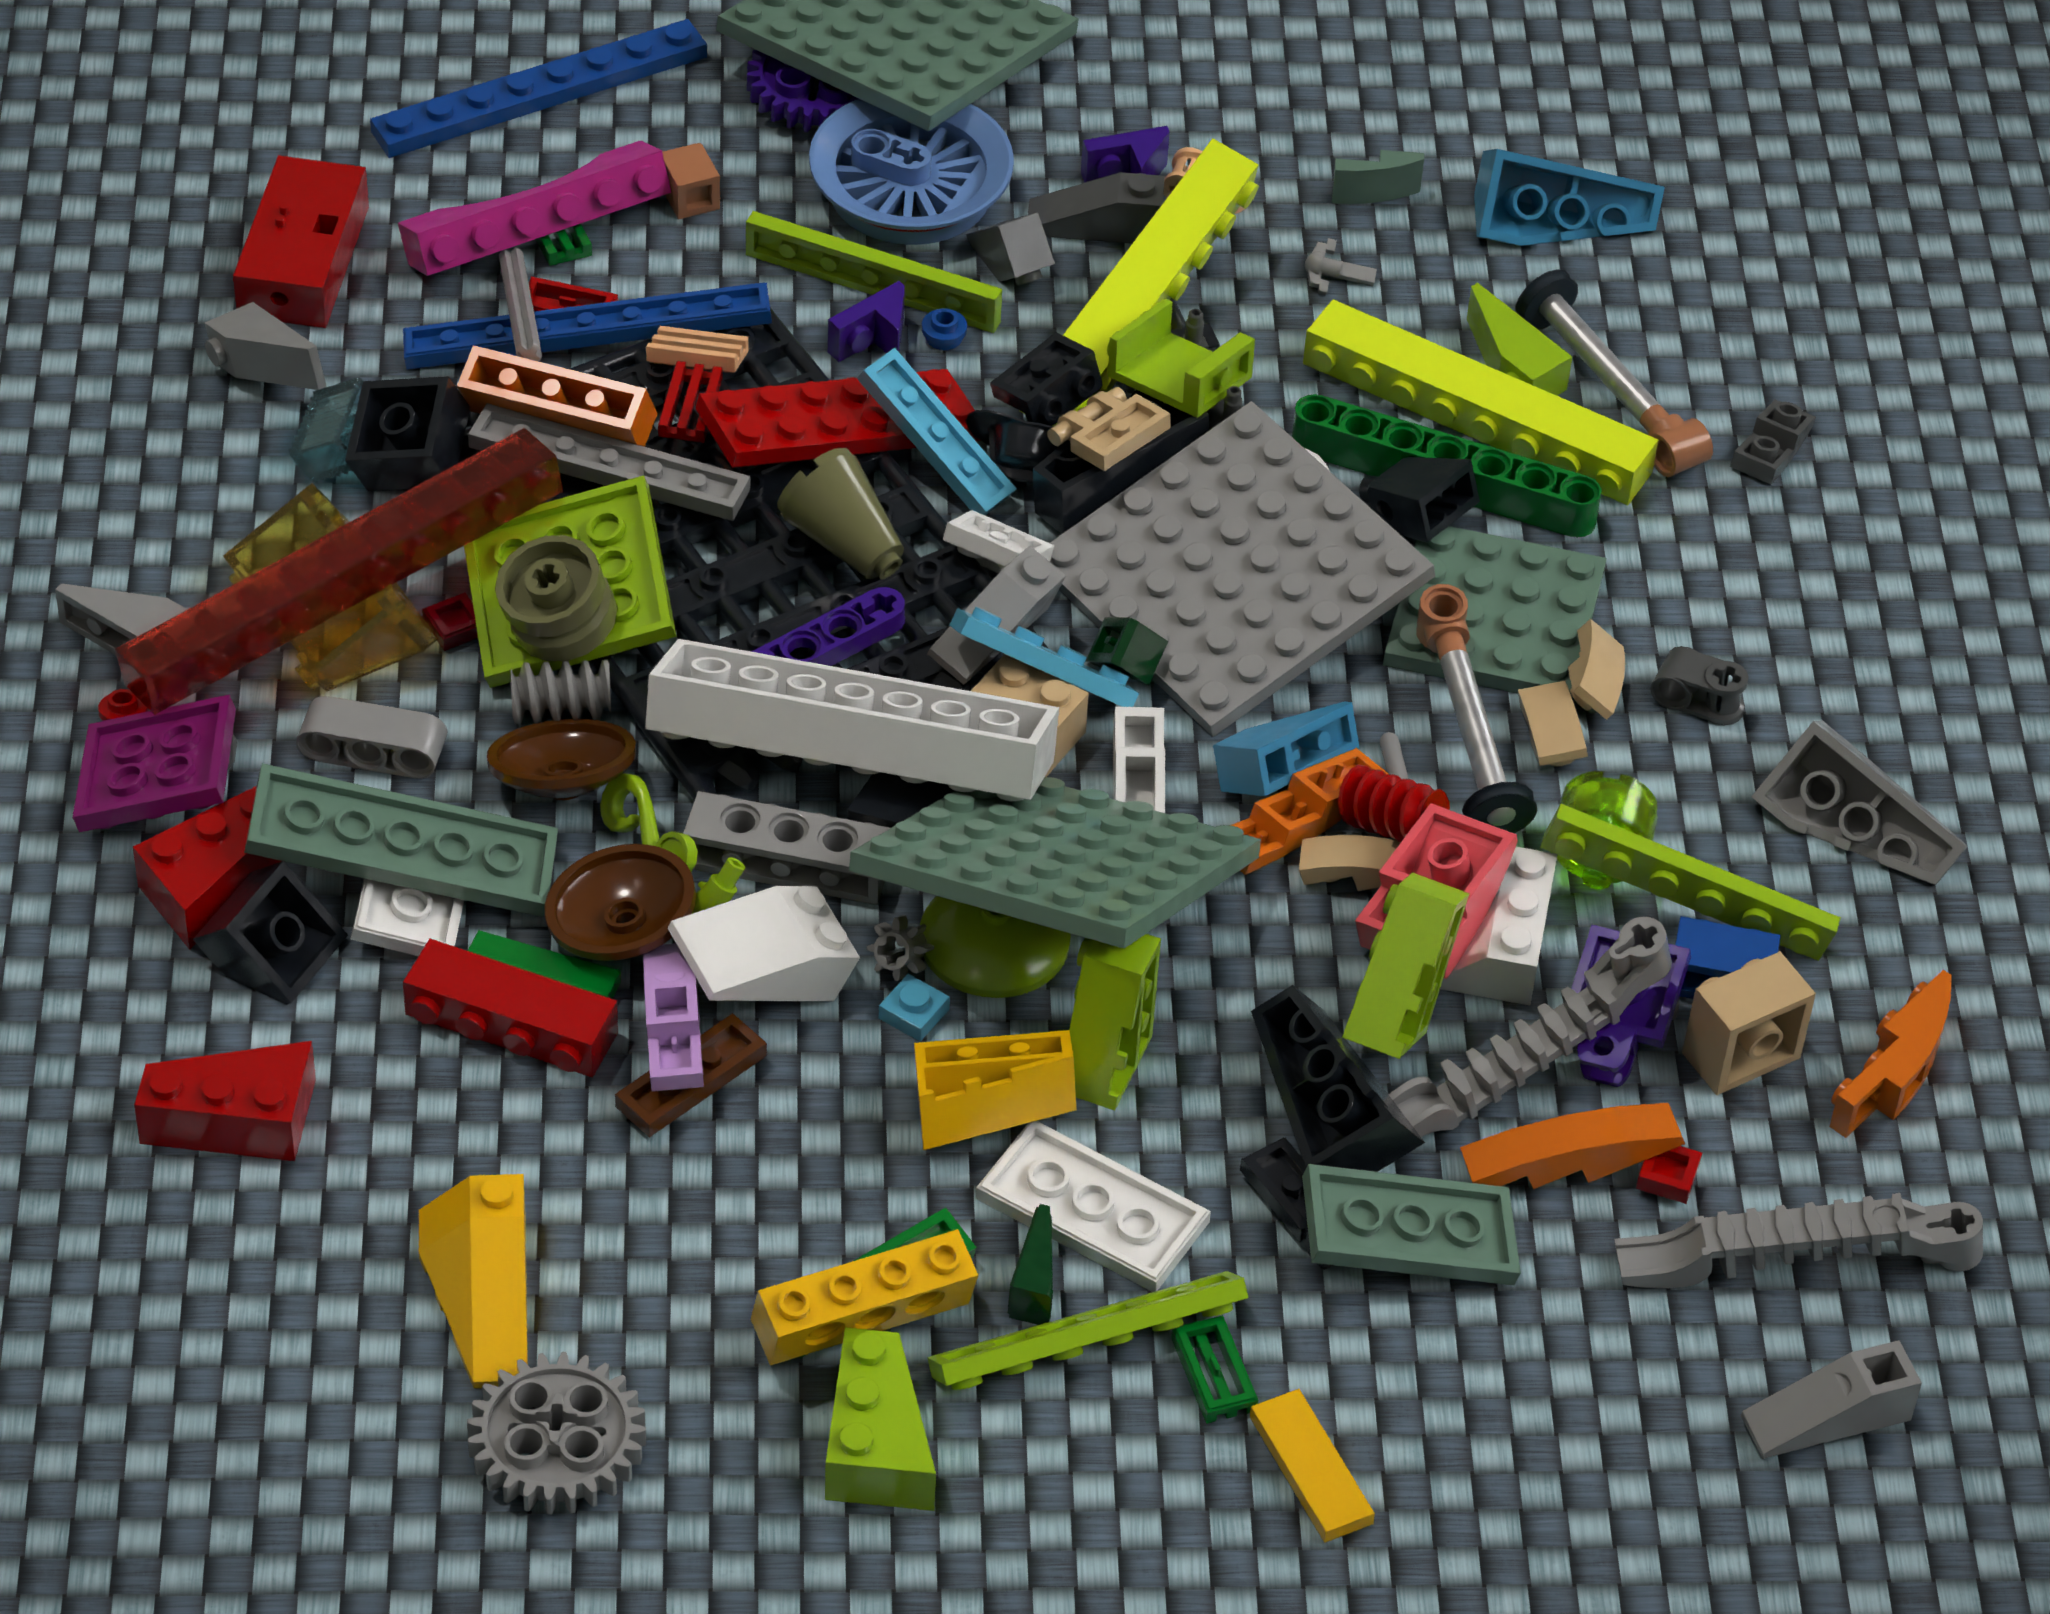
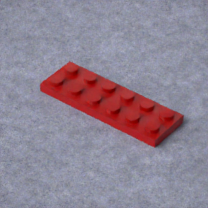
M948 369L916 372L973 439L981 441L975 437L966 424L968 414L975 411V409ZM856 377L699 393L695 407L732 468L816 459L821 454L835 448H847L853 455L916 448Z

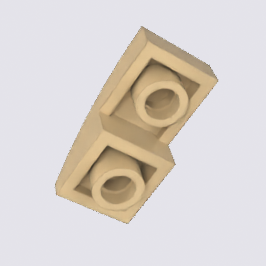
M1590 619L1577 630L1581 651L1579 652L1580 657L1568 667L1572 685L1570 693L1582 708L1587 711L1593 708L1607 720L1613 715L1622 690L1625 673L1624 646Z
M1565 681L1518 689L1520 708L1529 727L1531 746L1540 766L1548 764L1551 766H1564L1572 763L1575 759L1588 757L1578 715Z
M1331 835L1302 839L1299 873L1304 885L1334 882L1341 878L1352 876L1358 891L1380 888L1379 871L1401 842L1362 835Z

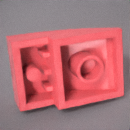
M1430 803L1380 869L1381 886L1355 920L1360 946L1371 949L1374 938L1378 931H1382L1387 914L1383 913V907L1393 884L1399 885L1412 872L1470 893L1445 971L1444 979H1447L1462 958L1491 907L1518 842L1517 834Z

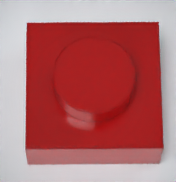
M1679 1146L1644 1160L1638 1176L1636 1189L1687 1204L1703 1152Z

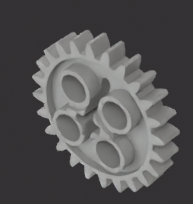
M561 1352L557 1364H549L546 1356L540 1353L537 1359V1367L530 1368L526 1362L519 1359L517 1360L518 1374L513 1376L500 1369L498 1371V1387L486 1383L482 1386L483 1400H473V1418L467 1419L469 1457L474 1458L476 1475L486 1474L487 1489L489 1491L503 1486V1497L506 1503L511 1502L518 1495L524 1496L525 1511H530L537 1501H545L547 1514L552 1515L557 1502H565L569 1512L575 1513L577 1507L576 1499L584 1498L591 1506H597V1491L601 1489L605 1493L615 1496L617 1494L616 1478L630 1482L632 1480V1465H641L642 1447L646 1446L645 1410L638 1407V1392L636 1390L626 1391V1377L624 1375L610 1380L609 1364L607 1363L600 1365L596 1370L592 1371L589 1369V1356L584 1355L576 1365H569L566 1352ZM532 1407L537 1408V1409H532V1410L526 1409V1408H532ZM582 1410H592L591 1412H581ZM522 1453H533L532 1455L526 1456L520 1455ZM586 1455L588 1457L577 1458L576 1456Z

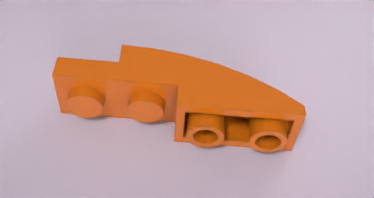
M1942 970L1929 983L1925 981L1919 983L1910 994L1904 1007L1898 1012L1893 1009L1884 1016L1876 1031V1034L1880 1037L1877 1050L1866 1061L1862 1072L1854 1080L1846 1078L1837 1087L1832 1096L1831 1103L1835 1106L1829 1127L1847 1138L1876 1109L1894 1120L1911 1102L1923 1085L1940 1045L1951 999V974Z

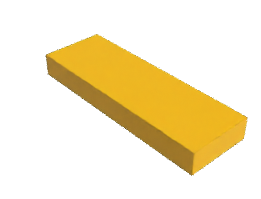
M1300 1389L1251 1406V1421L1324 1543L1373 1524L1375 1516L1373 1509Z

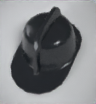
M975 410L969 413L966 419L967 427L975 437L989 445L992 461L1008 479L1033 483V468L1059 447L1052 444L1047 435L1048 430L1053 426L1028 422L991 410Z

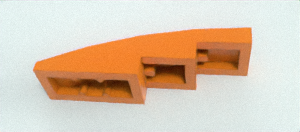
M1357 748L1293 773L1286 790L1255 802L1249 818L1230 825L1242 829L1244 835L1261 839L1259 858L1240 871L1247 875L1301 847L1302 839L1317 837L1342 820L1338 805L1339 790L1345 775L1351 768L1356 765H1365L1371 770H1382L1386 774L1389 773Z
M1669 1103L1615 1106L1562 1115L1512 1128L1464 1145L1460 1149L1472 1183L1503 1186L1527 1176L1533 1189H1536L1580 1170L1583 1171L1587 1182L1590 1183L1684 1145L1685 1142Z

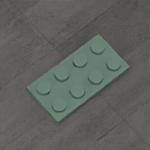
M1308 1164L1302 1176L1312 1263L1505 1285H1515L1521 1274L1509 1187Z

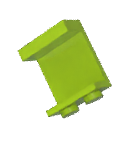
M1165 298L1110 337L1107 346V354L1109 356L1108 377L1198 418L1224 399L1229 387L1236 386L1239 388L1252 378L1255 339L1239 332L1215 351H1210L1171 333L1173 302Z

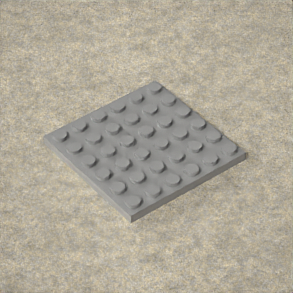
M1252 401L1050 542V544L1055 545L1050 563L1066 575L1059 590L1099 629L1105 617H1128L1139 621L1168 641L1152 680L1212 737L1219 734L1435 577L1434 565Z

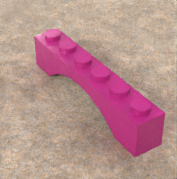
M640 140L604 152L581 168L538 187L489 201L436 209L398 222V227L408 265L429 276L671 193L662 150Z

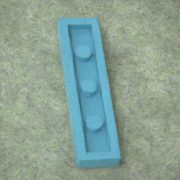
M893 348L868 366L858 376V381L970 510L987 515L1008 499L1017 489L896 348Z
M975 607L972 614L957 608L949 626L958 633L1119 706H1134L1139 692L1126 684L1129 678L1128 675L1105 664L1102 665L1100 671L1085 666L1086 656L1063 645L1060 646L1058 652L1043 647L1041 645L1045 639L1044 637L1021 626L1017 627L1015 633L999 627L1002 618L979 607Z

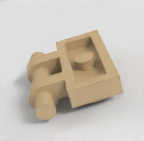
M1114 387L1108 392L1099 391L1090 397L1087 405L1079 411L1070 410L1059 417L1057 425L1049 429L1047 435L1055 446H1059L1069 440L1071 452L1101 470L1106 471L1170 429V413L1138 394L1127 399L1125 392L1120 387Z

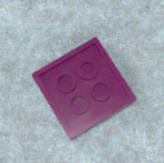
M230 694L88 724L72 817L79 833L94 829H109L118 824L142 819H157L166 814L190 809H205L214 804L223 803L236 708Z

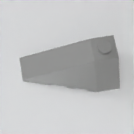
M1823 720L1813 721L1751 796L1790 829L1878 861L1880 864L1935 885L1968 847L1870 759Z

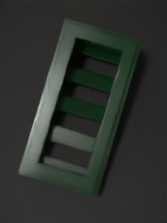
M1040 1204L1035 1209L1010 1283L1007 1312L1009 1318L1036 1325L1049 1322L1053 1299L1052 1216L1050 1214V1206Z

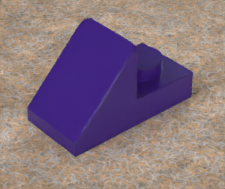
M1168 126L1083 140L1081 175L1084 182L1120 172L1160 175L1168 161L1170 135Z
M897 281L829 318L827 353L838 362H841L855 353L864 351L874 343L885 353H888L893 348H896L900 353L904 322L905 285Z

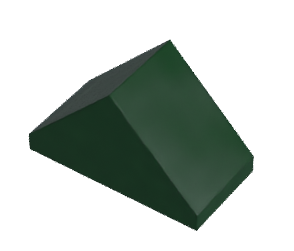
M1105 617L1086 661L1098 667H1102L1105 664L1128 675L1130 679L1149 685L1168 641L1132 618Z

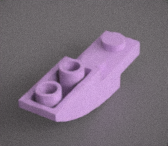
M663 944L643 955L651 1090L663 1091L704 1087L697 978L677 944Z

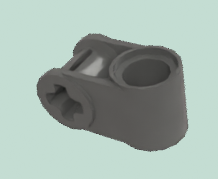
M1680 646L1674 647L1669 651L1650 686L1653 698L1663 707L1679 710L1706 719L1714 724L1731 725L1743 717L1745 705L1741 698V693L1747 688L1749 676L1747 671L1735 662L1724 661L1699 653L1692 648ZM1729 675L1732 676V682L1728 683ZM1721 703L1720 711L1717 710V704Z

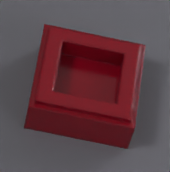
M465 592L422 609L423 622L444 651L478 638L473 603Z

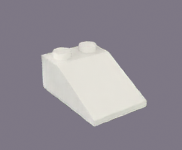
M774 886L672 920L668 926L670 934L709 1001H835L860 959V956L818 887Z

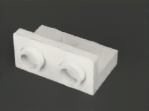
M973 510L947 522L943 536L944 541L958 546L957 550L960 553L976 558L981 566L997 573L1028 546L1033 547L1050 562L1055 546Z

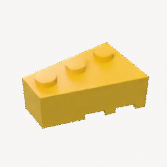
M1070 1030L914 1043L923 1150L1077 1110L1074 1057Z

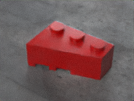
M257 786L133 846L138 887L189 950L196 944L193 938L250 872L281 862V860L244 853Z
M312 1041L146 1064L134 1104L139 1143L295 1161L316 1082Z

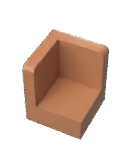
M695 143L663 151L671 193L665 194L678 220L719 210L720 175L703 145Z

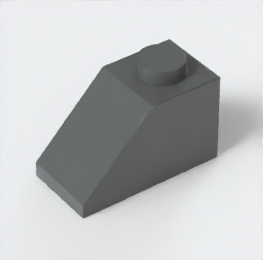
M1038 212L1006 220L966 234L969 244L998 281L1015 278L1017 286L1042 278L1040 269L1055 264Z

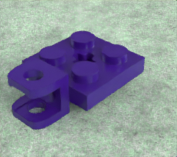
M1591 925L1571 987L1576 993L1587 987L1584 972L1592 968L1619 938L1620 931ZM1668 943L1672 960L1671 969L1668 974L1660 981L1638 993L1619 1016L1620 1022L1615 1025L1607 1024L1596 1032L1597 1037L1590 1041L1586 1038L1578 1044V1058L1581 1073L1585 1079L1620 1087L1626 1082L1632 1071L1639 1049L1638 1042L1663 1049L1691 959V950L1689 948Z

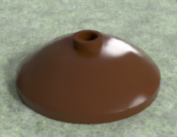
M588 719L546 721L524 726L501 736L489 747L487 751V764L490 773L508 787L537 797L553 798L561 801L571 800L580 795L593 792L622 775L636 757V742L629 731L608 722Z
M646 844L612 846L595 851L579 859L562 872L548 892L545 902V918L554 940L574 955L600 961L631 959L657 949L672 938L668 926L672 920L692 914L696 902V887L692 873L686 863L666 849Z

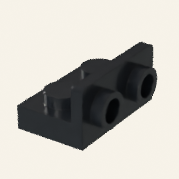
M1055 332L991 381L990 386L994 398L1024 412L1028 422L1053 426L1058 422L1059 417L1070 410H1074L1100 390L1102 380L1094 351Z

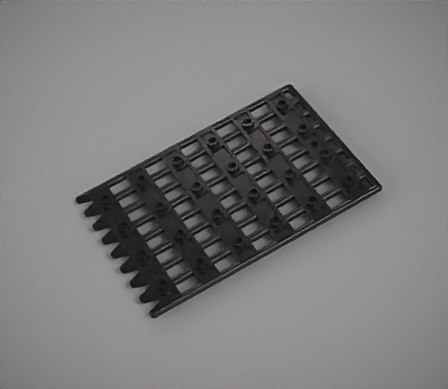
M771 307L772 323L707 331L748 337L749 351L736 372H723L719 391L732 390L725 380L746 372L759 387L799 384L810 381H829V378ZM646 339L570 368V370L646 388L654 407H658L665 403L675 366L646 361V346L648 343H652V339ZM788 357L802 375L779 383L765 365ZM636 364V365L631 366V367H629V368H626V369H624V370L618 371V372H616V373H612V372L617 371V370H619V369H622V368H625V367H627V366ZM684 382L675 412L678 419L690 382ZM701 384L699 390L707 388L708 385ZM694 409L688 429L695 430L699 418L698 413ZM469 411L466 428L473 427L480 415L479 413ZM678 423L673 424L671 427H677ZM653 425L645 447L701 463L712 461L716 467L750 476V491L733 521L670 503L661 505L658 500L651 498L661 555L665 556L674 552L689 571L666 581L675 630L678 629L686 640L751 652L872 589L889 587L900 592L905 600V624L900 629V632L909 643L886 652L877 642L861 651L867 658L866 661L847 669L971 691L970 680L963 685L927 654L933 644L949 627L927 635L911 614L935 605L950 624L957 608L962 610L953 597L974 588L981 593L993 579L976 558L960 553L957 550L958 546L943 540L947 523L888 451L854 454V456L857 457L866 475L880 470L894 488V490L877 497L904 547V552L901 556L902 565L894 574L886 579H880L879 577L867 579L850 567L861 582L837 591L822 571L843 563V561L798 529L790 531L775 512L779 510L777 502L780 495L791 479L800 470L807 477L818 468L817 464L813 461L814 459L764 464L743 472L740 467L732 468L709 429L705 443L659 437L658 430ZM471 428L465 430L455 478L485 519L605 486L555 471L533 479L519 461L469 448L468 433ZM501 467L515 486L491 495L478 476ZM757 519L772 539L748 547L734 528ZM928 529L943 549L920 557L905 537ZM716 535L730 555L707 564L692 544ZM804 578L819 599L796 608L781 587ZM762 595L778 616L754 625L739 604ZM720 612L736 633L711 642L697 621ZM840 626L832 630L830 634L838 638H847L856 631L851 627ZM1031 626L1027 628L1028 630L1036 633ZM657 642L637 647L638 651L650 665V668L626 677L611 657L615 654L590 660L597 670L602 660H608L610 688L694 801L698 791L716 794L713 779L721 775L741 788L753 790L760 778L756 761L764 757L780 768L790 772H796L802 764L803 758L789 755L768 757L759 754L756 749L740 746L719 748L711 745L708 740L691 737L673 740L664 737L659 731L645 729L649 674L665 655ZM1043 642L1041 646L1048 648ZM800 647L790 652V655L796 659H804L814 655L815 651L807 647ZM1000 652L980 672L986 675L1004 653ZM839 662L833 665V667L843 668Z

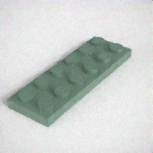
M262 763L244 853L544 917L545 902L551 885L558 828Z

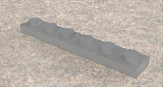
M486 403L468 433L469 448L605 486L644 475L649 485L652 499L731 521L735 519L750 491V476L488 403Z

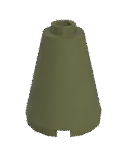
M835 448L821 454L813 460L818 468L807 477L800 470L784 488L777 502V508L781 511L780 514L789 524L867 579H875L877 577L880 579L888 578L901 566V556L904 552V547L857 457L847 448Z

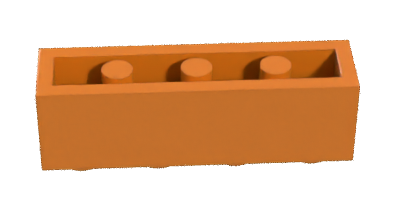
M474 345L457 383V388L469 404L471 412L480 414L486 403L643 447L646 445L658 414L646 388Z

